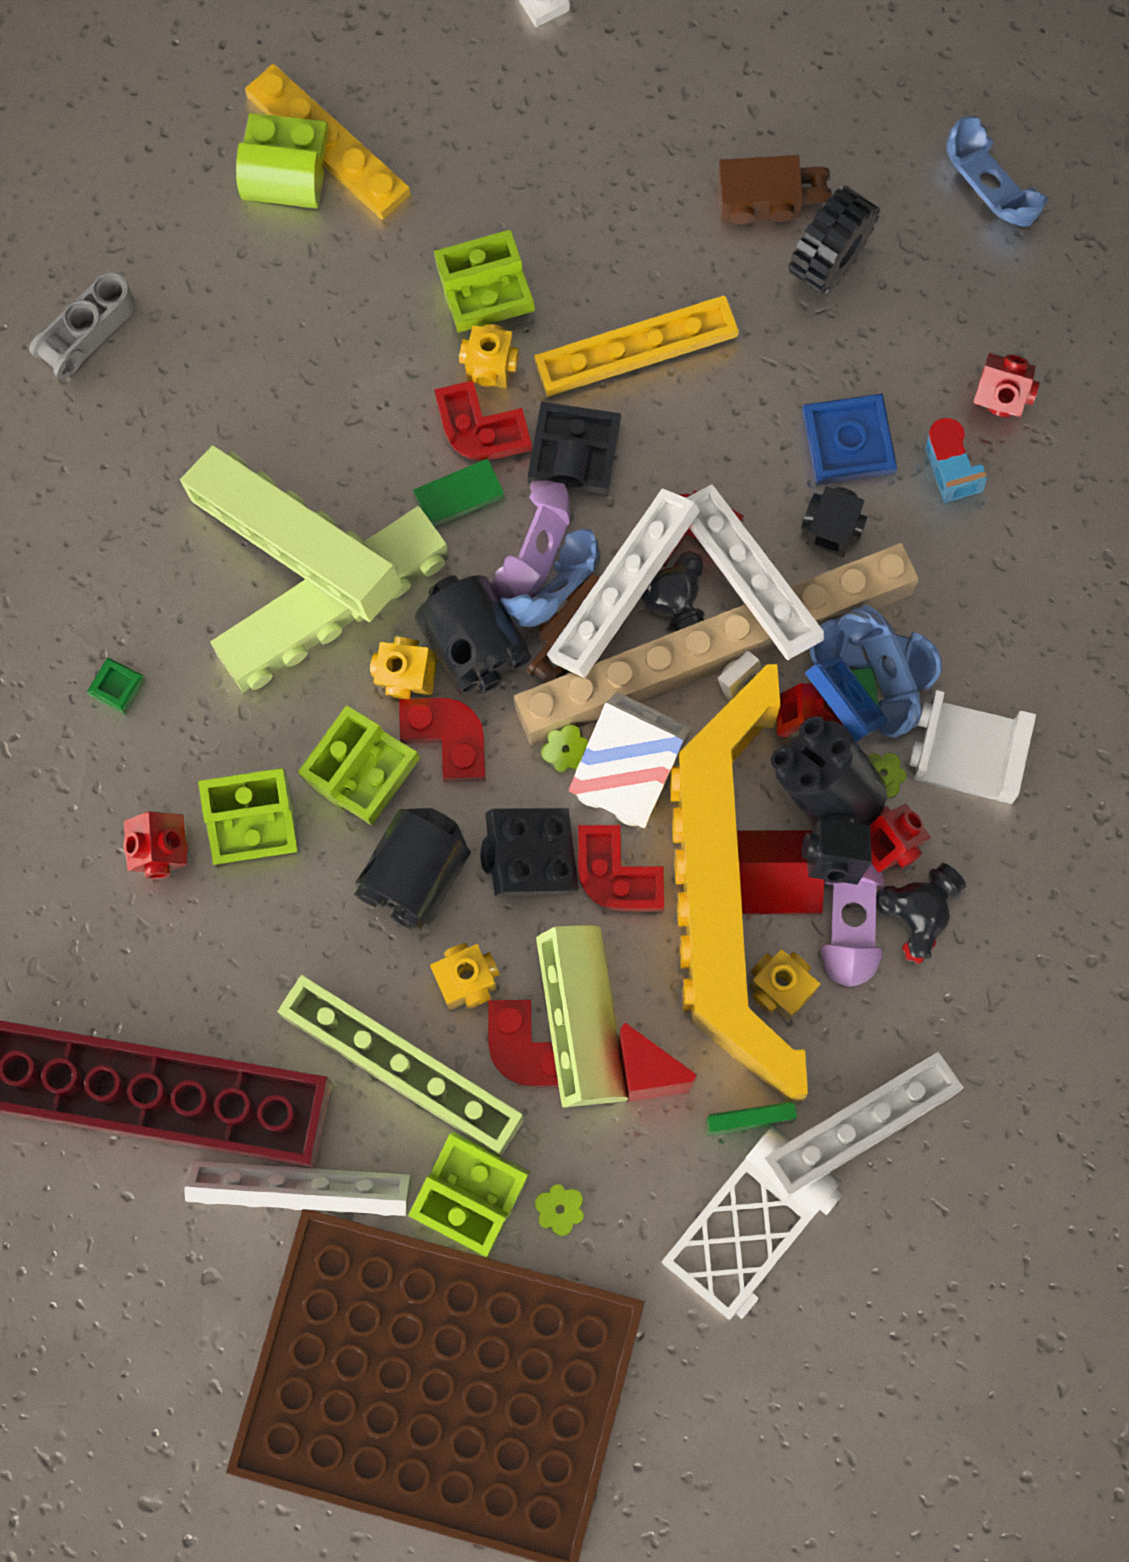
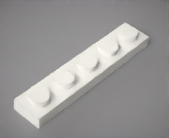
M713 484L687 497V499L694 501L700 510L689 526L690 530L784 657L789 660L824 640L822 628Z
M663 488L661 489L547 653L552 663L583 678L587 676L700 512L694 501Z
M936 1052L765 1156L760 1164L784 1200L958 1094L964 1087L941 1054Z
M193 1161L185 1184V1201L202 1202L209 1205L219 1203L246 1205L248 1207L265 1206L290 1208L293 1210L312 1209L334 1211L337 1213L358 1212L374 1213L382 1216H406L411 1174Z

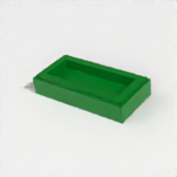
M488 458L413 489L419 507L434 527L443 525L505 498Z
M791 1101L709 1114L706 1119L708 1136L794 1123L797 1119L795 1103Z

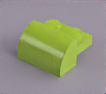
M249 113L244 143L239 142L237 152L236 177L241 199L318 209L325 176L323 159L329 132L327 121Z
M511 229L434 251L444 296L458 333L472 329V325L481 327L535 311L534 301L523 272L522 260Z
M346 705L297 773L310 787L328 801L373 825L421 757L417 751L384 732L379 724Z
M284 768L198 781L213 865L299 852L293 817L292 795Z
M453 1131L449 1134L431 1173L426 1177L408 1216L487 1257L505 1228L531 1171Z

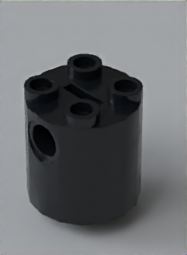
M453 575L440 580L430 588L428 599L419 607L415 614L418 626L460 695L466 694L477 687L481 693L489 692L503 682L501 675L510 669L515 670L524 666L532 659L528 646L511 617L505 611L503 604L500 602L498 595L486 576L475 575L459 580L457 576Z
M819 716L810 717L803 722L799 729L788 736L782 746L772 754L771 765L775 769L777 780L814 827L817 820L832 815H846L853 818L857 824L870 825L883 811L887 798L885 781L845 726L833 721H824Z
M432 808L399 809L376 846L366 867L356 880L355 885L358 888L354 896L374 908L377 905L382 908L385 906L393 910L390 918L412 930L414 927L421 930L423 926L428 927L472 852L468 848L458 824L448 816Z

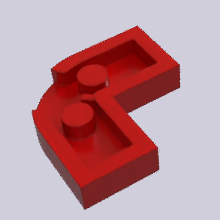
M474 381L434 389L445 437L450 446L460 455L471 460L482 461L488 458L490 461L532 451V443L522 408L483 417Z
M452 698L399 699L400 742L404 744L442 742L444 783L486 781L483 728L478 716L469 706Z
M578 825L579 879L587 896L600 907L616 912L664 911V866L621 867V825Z
M531 999L489 1000L488 1046L492 1062L497 1070L506 1079L521 1087H559L552 1042H532Z

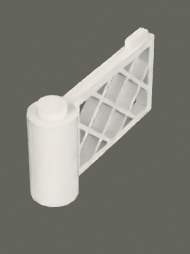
M774 1125L765 1133L661 1261V1263L729 1320L735 1313L741 1319L744 1318L759 1299L753 1293L759 1283L815 1214L821 1210L827 1215L843 1195L837 1190L841 1181L832 1173H828L784 1200L760 1164L765 1156L792 1141ZM746 1172L761 1183L762 1203L736 1205L735 1185ZM766 1188L781 1201L767 1202ZM730 1192L731 1205L719 1206ZM787 1205L801 1217L790 1232L771 1233L768 1207ZM763 1207L766 1234L739 1236L737 1210ZM732 1210L735 1237L708 1239L707 1219L711 1214L717 1211ZM702 1227L704 1240L690 1241ZM785 1237L777 1248L772 1251L771 1239ZM766 1239L768 1259L759 1267L743 1268L740 1241ZM735 1242L738 1268L712 1271L709 1244ZM704 1245L707 1271L688 1273L674 1260L685 1246ZM756 1272L747 1285L744 1286L743 1273ZM739 1275L740 1293L729 1307L714 1295L712 1276ZM707 1276L708 1289L698 1282L695 1277Z

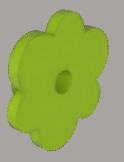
M569 724L562 727L560 731L552 730L547 734L548 742L543 745L541 756L545 761L553 763L554 768L559 772L565 771L568 766L572 769H578L589 741L585 737L580 736V730L577 726ZM567 745V749L562 751V747Z
M877 753L870 754L868 759L878 773L882 771L886 774V776L881 777L886 784L887 798H894L899 793V784L903 783L907 776L906 772L900 768V758L894 753H886L882 757Z
M560 1184L553 1185L550 1188V1193L544 1192L539 1194L535 1199V1208L541 1213L538 1218L540 1226L543 1228L551 1227L558 1236L568 1235L572 1231L573 1224L581 1223L584 1218L582 1210L579 1209L583 1203L582 1194L576 1189L565 1191V1188ZM563 1206L564 1212L559 1214L556 1212V1208Z

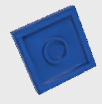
M883 393L802 406L815 485L896 474L897 463Z
M837 655L816 663L805 672L856 742L876 732L888 723L886 716L841 656Z

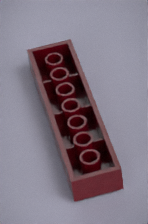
M0 1020V1114L316 1169L333 1085L327 1076Z

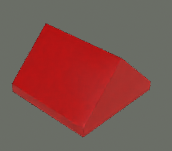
M737 830L742 915L823 914L824 880L808 877L807 859L802 858L804 837L807 833L811 834L813 830Z
M626 1022L622 1025L619 1033V1043L628 1102L689 1093L695 1084L697 1074Z

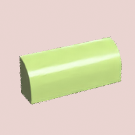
M594 925L553 927L536 936L562 1108L624 1102L628 1100V1093L601 927Z

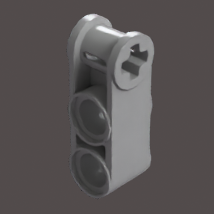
M113 272L103 273L97 277L49 326L42 329L34 337L29 347L30 353L36 358L44 359L53 367L54 375L60 380L70 377L76 372L82 362L134 313L135 301L127 281L123 276ZM112 294H122L115 301H106ZM93 321L88 328L78 329L81 323Z

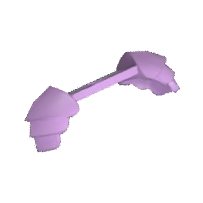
M549 480L531 481L530 489L532 494L530 495V500L538 508L518 558L507 556L504 559V566L496 571V578L491 581V585L499 599L502 597L511 599L523 594L533 598L546 582L547 575L570 520V499L565 484ZM544 530L548 535L549 543L547 550L540 554L536 547V539L538 534Z
M872 863L858 885L829 883L824 880V884L833 885L831 944L823 945L821 948V955L824 960L823 966L832 981L846 987L857 986L871 979L876 973L883 955L882 949L875 947L876 891L877 887H884V877L881 872H877ZM849 903L860 904L866 911V921L858 927H851L845 924L841 916L845 905Z

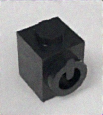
M826 486L823 495L814 493L801 526V530L809 532L806 544L845 557L852 537L860 540L868 516L861 514L865 500L858 498L857 494L852 490L843 487L833 489Z
M832 815L817 820L811 834L807 833L802 843V858L807 859L808 877L823 879L829 883L858 885L872 863L870 826L857 824L853 818L846 815Z

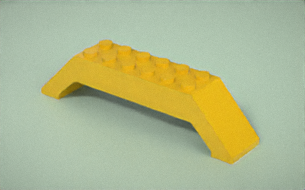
M767 664L679 752L678 766H672L670 771V801H678L679 805L678 808H673L672 839L673 843H681V850L675 851V885L683 884L684 892L678 893L677 923L678 927L686 926V935H681V943H679L680 969H688L689 979H683L682 1007L683 1012H691L693 1025L786 1102L792 1101V1103L801 1104L808 1095L805 1049L793 1050L748 1008L732 764L763 729L775 727L780 708L777 664Z

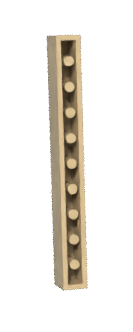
M901 542L790 587L820 626L830 619L843 617L854 608L860 609L863 605L873 607L876 610L912 596L919 578ZM744 604L597 662L585 678L572 672L514 695L515 710L529 744L533 746L546 741L547 734L552 730L560 731L562 727L569 724H574L579 728L599 720L605 703L616 691L642 703L720 672L731 661L738 660L746 651L758 657L778 649V647L747 605Z

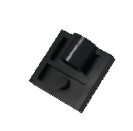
M541 402L527 477L528 483H531L533 480H549L565 484L567 489L608 495L621 424V413Z
M569 808L490 809L485 813L488 836L484 838L481 844L480 861L483 871L487 875L492 874L495 896L569 895L579 891Z

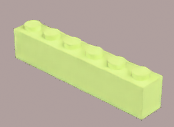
M212 445L180 479L190 500L368 622H371L402 588L401 581L396 572L398 566L388 554L381 550L377 553L367 548L366 543L355 532L348 530L346 533L336 527L335 522L321 510H317L316 513L306 507L305 502L291 490H288L286 493L277 488L275 482L267 474L260 470L254 473L232 451L226 454Z
M419 506L364 541L367 548L375 553L379 550L385 552L398 566L396 572L401 581L402 588L392 599L406 593L410 589L411 583L422 575L431 576L438 572L445 565V560L449 558L447 544ZM305 579L210 641L223 665L244 693L250 688L256 690L266 685L272 679V674L285 665L292 667L301 662L307 656V651L320 642L327 644L333 641L342 633L341 628L356 620L359 622L365 619Z
M302 974L277 1011L284 1020L500 1156L504 1154L524 1122L523 1114Z

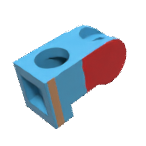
M941 418L935 421L930 427L926 442V452L944 503L982 493L988 479L982 464L971 467L963 446L964 428L958 421L951 418Z

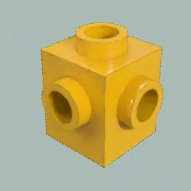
M486 324L483 327L472 325L470 339L462 340L459 363L465 364L467 381H474L475 384L485 387L493 386L507 389L510 371L516 372L520 349L513 346V334L511 331H506L503 327L494 324Z
M394 637V643L380 642L378 652H375L371 659L370 673L374 677L373 683L386 689L385 695L388 697L410 699L411 693L432 695L438 662L434 651L426 647H418L419 641L410 638Z
M467 943L458 944L443 953L444 959L430 964L449 1011L466 1004L468 1009L479 1006L491 999L489 993L497 990L493 978L500 976L499 970L491 953L488 952L482 955L478 944L471 947ZM466 972L474 973L469 979L461 978Z
M783 949L774 957L766 953L750 971L756 976L750 985V988L755 992L752 995L754 1001L770 1014L775 1010L787 1022L818 990L820 983L809 974L812 968L801 956L795 952L788 955ZM776 979L784 980L788 986H780Z

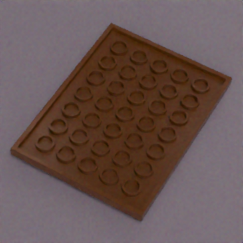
M302 1209L225 1474L536 1562H578L645 1301L310 1209Z

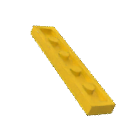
M274 63L245 88L247 97L267 115L327 121L329 132L323 166L382 220L411 195L410 187Z
M723 295L534 355V362L546 396L550 397L738 337V327L726 296Z

